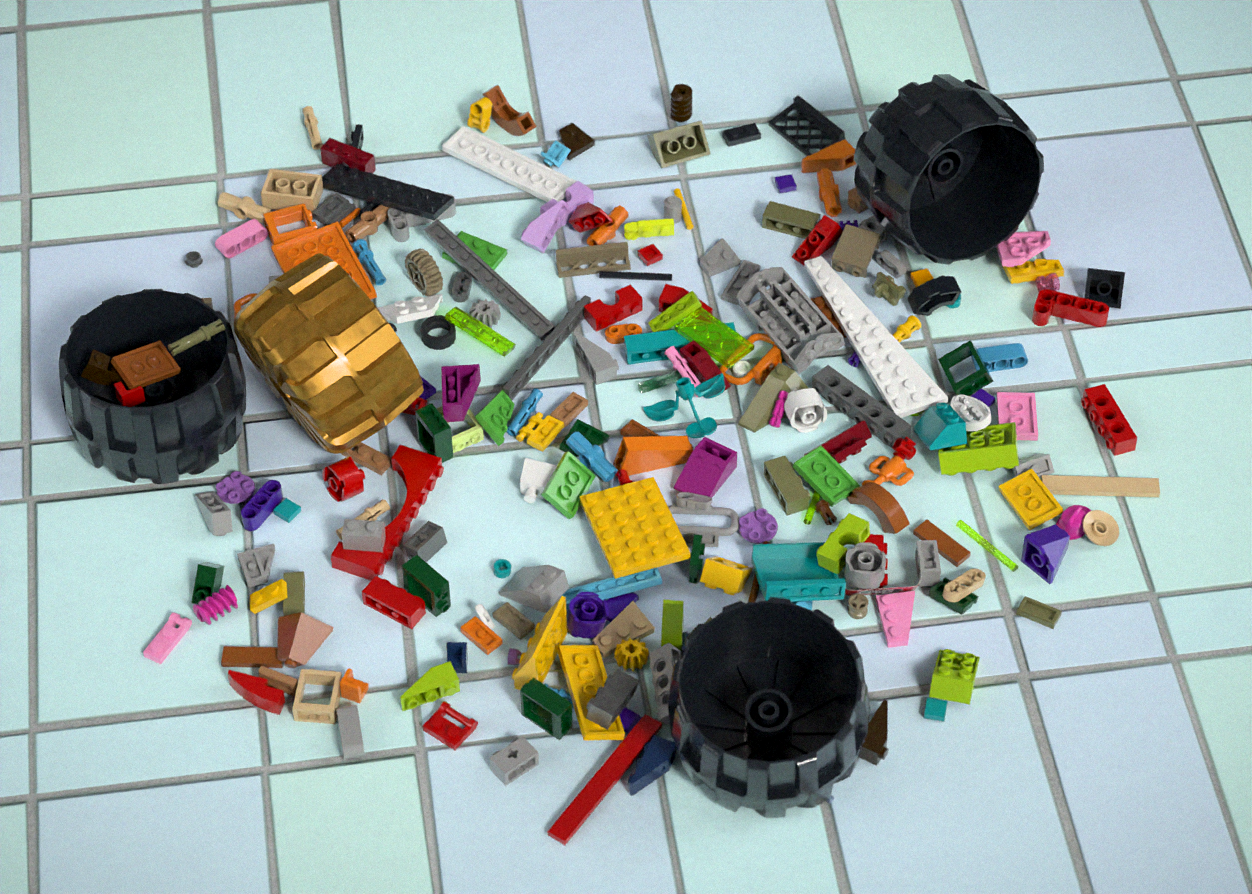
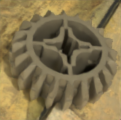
M419 248L411 251L405 259V267L409 274V279H411L412 284L422 295L427 297L436 295L442 290L443 278L436 261L424 249Z

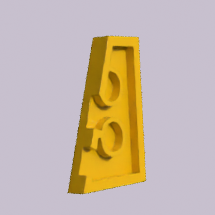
M1036 259L1035 261H1026L1022 265L1013 267L1003 266L1011 284L1064 276V269L1059 260Z

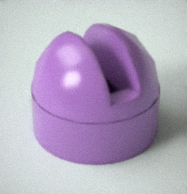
M509 648V665H518L520 663L518 656L522 655L521 651Z

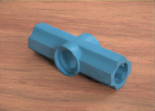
M574 432L567 439L566 444L579 456L580 462L588 469H592L604 482L611 481L618 470L605 458L603 450L598 445H592L580 432Z

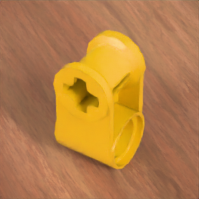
M482 97L471 104L467 123L468 127H475L483 133L489 129L492 103L487 97Z

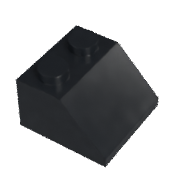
M1087 268L1084 298L1105 303L1111 308L1121 309L1125 272Z

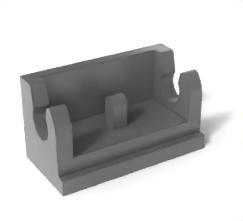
M428 521L403 544V547L409 559L418 555L427 563L448 542L443 527Z

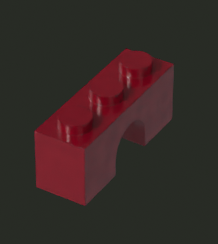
M329 138L320 148L322 164L333 168L335 165L344 162L350 168H356L360 171L370 173L376 171L375 156L371 153Z

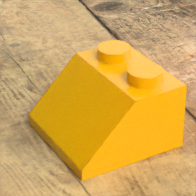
M718 556L706 558L700 582L705 583V587L711 589L718 587L724 589L723 592L726 594L735 595V593L742 592L753 568Z

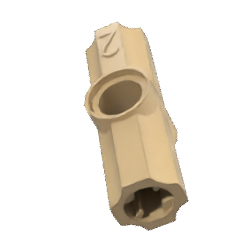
M222 192L218 200V206L234 212L242 220L248 217L264 224L263 214L271 212L270 209L257 205L248 196L239 198L227 192Z

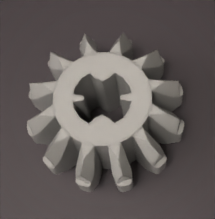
M485 299V301L478 300L477 303L472 304L469 316L472 324L476 325V328L482 326L484 329L485 327L492 328V325H497L501 312L498 304L494 303V300L488 301Z

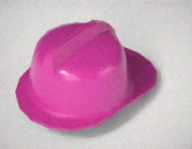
M1081 505L1070 506L1062 512L1056 525L1070 535L1069 540L1079 539L1085 534L1082 525L1083 519L1091 510Z

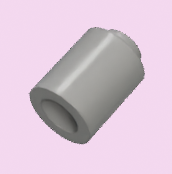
M670 196L664 200V219L673 218L674 224L679 223L682 219V201L676 196Z

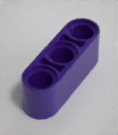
M267 481L243 507L241 518L245 530H257L282 502L283 494L279 481Z

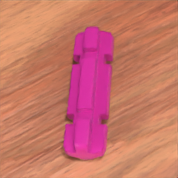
M786 391L779 392V400L776 401L772 413L773 417H771L769 422L772 427H780L781 418H783L785 412L784 404L789 394Z

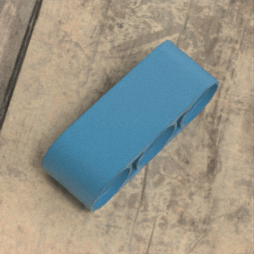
M1020 343L977 349L989 372L1021 368L1028 363L1025 349ZM971 355L975 369L978 371L980 368L974 356Z

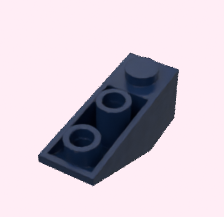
M654 735L651 741L646 743L644 755L638 759L636 771L628 779L627 785L630 786L631 796L670 770L677 756V747L673 741Z

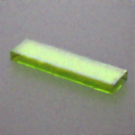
M457 306L445 315L447 321L504 357L513 351L516 346L515 343Z

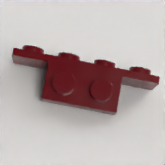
M862 420L819 446H822L840 464L847 460V456L860 453L862 451L861 448L867 445L866 440L871 438L872 435L866 421ZM814 448V449L810 450L809 452L805 453L804 456L807 455L808 453L812 452V451L815 450L816 448Z

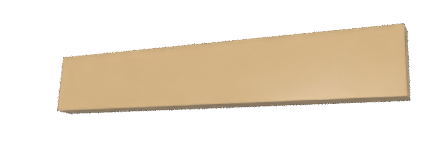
M1042 475L1041 481L1053 495L1160 496L1159 478Z

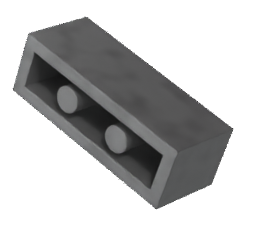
M617 669L613 676H608L604 684L605 686H600L595 699L591 698L586 707L588 709L586 719L608 730L635 695L639 680Z

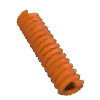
M356 208L339 222L341 228L356 218L361 209Z

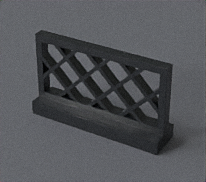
M799 95L793 98V104L768 121V125L806 156L812 154L810 149H825L845 139V132ZM795 110L798 116H788V114ZM785 121V126H777L775 123ZM788 121H797V125L787 126ZM800 121H808L809 125H800ZM787 130H797L796 135H788ZM799 130H809V134L799 135ZM811 130H820L821 134H811ZM808 139V144H800L798 140ZM811 139H820V144H810ZM823 139H831L832 142L823 144Z

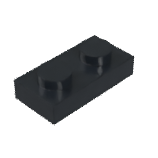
M755 123L722 131V136L728 147L761 139V133Z
M356 124L355 131L351 132L352 143H349V145L362 150L364 140L363 125Z

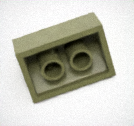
M702 120L648 135L651 151L661 168L711 154Z

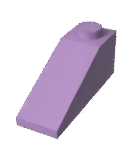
M561 200L529 223L528 227L523 230L521 237L525 245L544 254L570 209L569 205L564 200Z

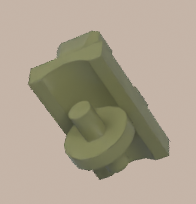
M878 272L876 275L877 279L872 285V288L875 290V296L885 298L893 306L897 305L899 299L904 297L906 289L903 286H897L894 283V278L890 275L886 276L882 272Z

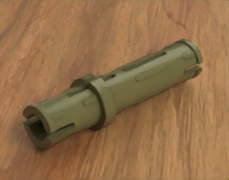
M218 319L207 326L203 325L198 331L169 344L168 349L169 351L172 350L171 354L175 356L203 340H210L211 336L224 331V324L221 325L222 321Z

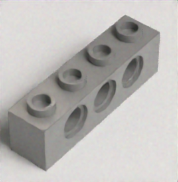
M667 643L649 654L650 667L653 674L652 682L656 694L655 700L658 707L657 715L662 723L670 726L668 699L673 665L681 661L682 655L679 649Z

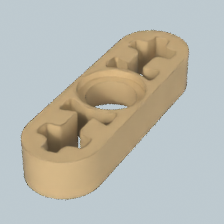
M979 569L968 570L945 585L942 594L943 598L949 602H958L982 587L986 574Z

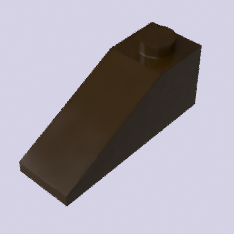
M885 699L868 724L867 736L860 755L861 759L876 766L881 759L884 760L889 751V748H887L888 701Z

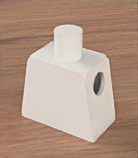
M525 458L520 479V491L525 495L524 500L526 502L534 503L536 498L545 500L541 494L557 465Z

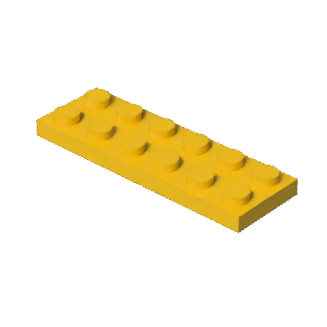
M559 645L557 652L583 740H623L625 732L620 716L616 718L608 730L586 719L588 713L586 707L591 698L595 699L600 686H605V681L608 678L598 645Z

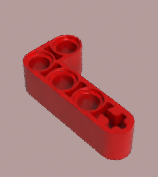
M1043 289L1037 296L1032 322L1037 326H1045L1048 324L1050 317L1055 316L1095 327H1103L1107 324L1109 307L1102 302Z

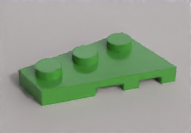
M504 390L500 391L474 416L479 425L486 430L498 446L504 443L505 438L503 436L508 429L507 422L511 419L515 405Z

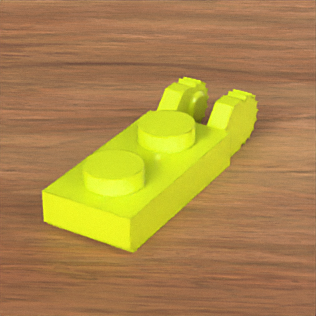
M674 219L643 220L627 223L624 225V237L627 240H636L638 237L649 238L653 236L674 235Z

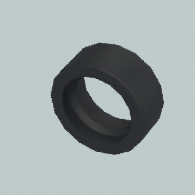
M434 315L423 321L421 325L423 344L434 350H443L454 344L456 329L453 320L447 316ZM436 328L449 331L441 337H434L428 334V332Z

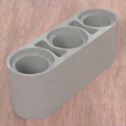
M357 705L337 708L344 760L364 757L365 753Z

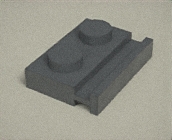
M335 193L312 212V217L324 225H330L335 222L339 223L356 209L355 204L349 203V200Z

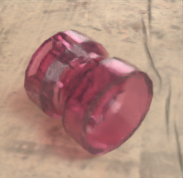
M1051 273L1047 277L1043 275L1036 277L1038 292L1043 289L1058 291L1060 289V282L1057 274Z

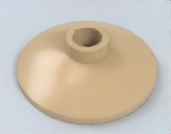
M1093 510L1085 515L1082 525L1088 539L1100 546H1110L1116 542L1119 537V527L1110 514L1101 510Z

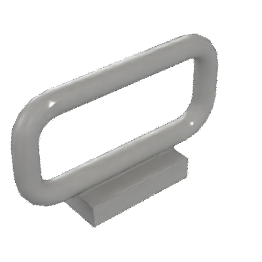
M678 506L668 507L671 514L724 515L731 517V527L679 526L678 528L687 546H693L694 534L702 535V543H705V547H718L719 536H730L739 527L738 514L730 508L712 507L710 511L701 512Z

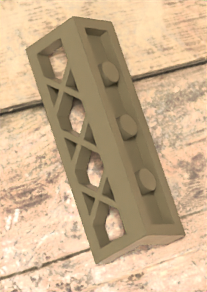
M620 242L556 250L559 278L598 274L600 271L631 270L628 243ZM620 260H625L626 264L619 265L616 262ZM603 262L607 264L606 266H603V267H601V266L598 265L599 263H603ZM585 264L589 266L586 269H582L580 267L581 265ZM561 267H570L571 269L562 271Z

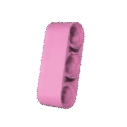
M252 219L220 236L215 242V247L226 258H232L264 241L268 236V230L258 220Z

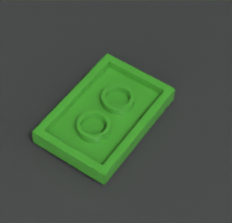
M460 231L457 235L462 242L493 270L497 268L507 255V249L463 231ZM445 251L442 252L443 259L458 264Z
M822 446L797 460L792 466L826 502H829L831 507L852 494L855 488L860 487L851 475Z
M568 451L563 454L541 495L564 516L571 519L575 516L581 504L579 496L586 495L596 475Z

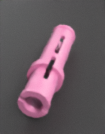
M674 346L668 348L665 351V355L672 362L674 370H677L682 377L690 378L695 388L701 383L688 367L686 359L680 356Z

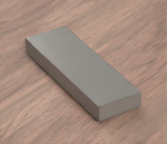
M743 260L721 294V300L738 305L736 295L743 285L755 273L760 271V265Z

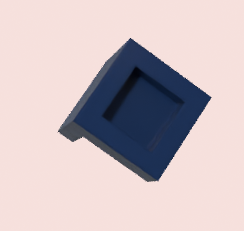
M447 642V662L451 661L456 673H467V642Z

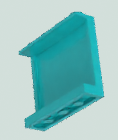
M825 542L753 545L751 562L765 601L770 597L790 599L791 602L841 600L845 596L846 581L844 578H839L838 574L818 566L816 553L821 545L823 546Z

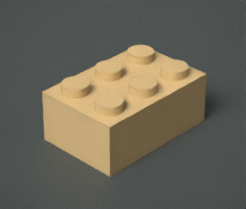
M270 169L261 191L263 207L280 210L305 203L307 210L310 209L312 213L317 209L323 193L322 175Z

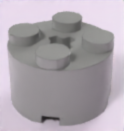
M867 542L858 543L854 548L849 549L845 560V577L849 586L861 589L878 588L885 576V553L881 552L877 545Z

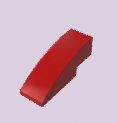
M232 670L228 671L229 684L241 697L256 707L280 715L285 705L284 690L269 687L268 680L265 678Z

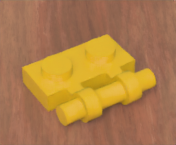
M537 412L529 418L528 424L519 430L516 439L522 442L527 438L528 445L543 452L564 428V422L549 415L543 420V414Z

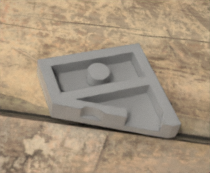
M723 238L700 260V267L708 277L740 265V258Z
M274 543L237 554L248 588L268 582L275 554Z

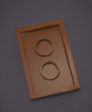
M161 341L115 356L111 360V363L130 390L179 374L181 370Z

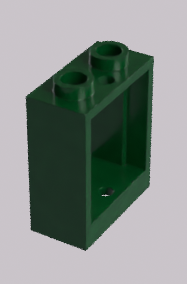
M971 340L938 359L957 395L970 396L993 382L982 357ZM973 355L980 369L961 381L956 382L949 368Z
M432 403L415 410L418 442L428 454L442 458V463L452 459L453 445L450 425Z
M415 555L402 565L404 589L408 593L422 598L425 601V608L437 617L451 607L450 588L447 579L418 555Z
M535 678L522 686L520 690L522 716L558 740L573 728L571 702Z

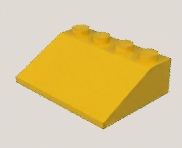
M561 596L543 616L541 623H537L535 635L530 637L527 651L522 653L520 665L513 671L514 689L521 690L522 686L525 683H529L533 678L544 683L558 654V647L563 644L567 636L566 597Z

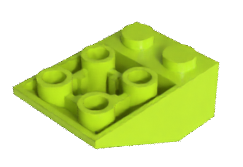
M951 649L939 650L932 675L929 697L970 705L980 657L972 653H956Z

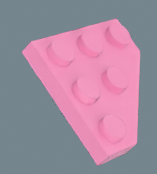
M1048 231L1015 232L1007 241H1003L996 246L1002 266L1013 267L1022 265L1048 248L1051 239Z

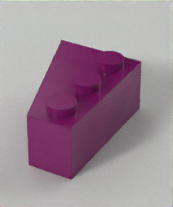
M479 364L441 367L442 406L446 422L464 421L481 382Z

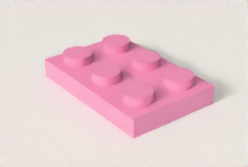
M997 392L998 424L1015 422L1017 440L1038 441L1035 393Z

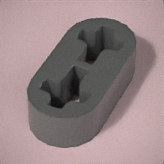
M460 272L455 277L452 298L456 302L462 303L469 298L472 287V276L469 273Z

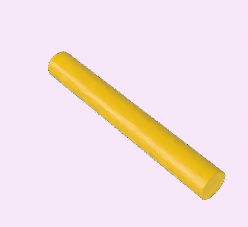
M676 188L674 194L682 201V216L688 230H691L694 227L681 190Z

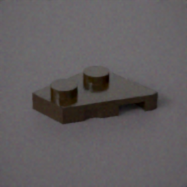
M573 122L559 130V136L563 145L571 150L567 155L569 161L595 146V140Z

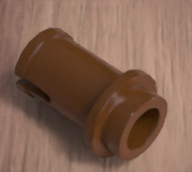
M825 500L817 502L815 510L817 513H820L825 524L832 525L829 517L835 523L837 517L830 509L829 502Z

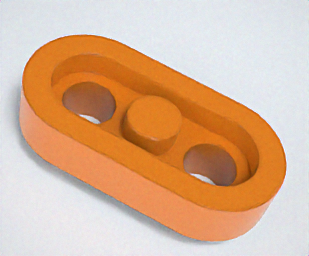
M634 323L609 326L605 330V339L611 344L624 343V336L642 334V328Z

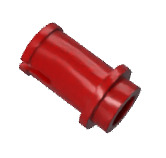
M620 469L622 476H620L618 471L616 472L615 476L620 485L633 482L630 480L625 469Z

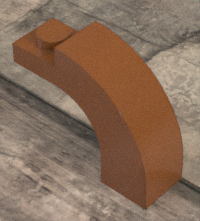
M495 85L483 93V96L487 97L492 103L491 117L509 134L522 136L537 127L529 111L520 113L511 107L499 85Z
M869 481L865 485L855 488L853 493L847 496L850 504L868 507L878 518L884 533L897 534L910 524L898 501L877 483Z

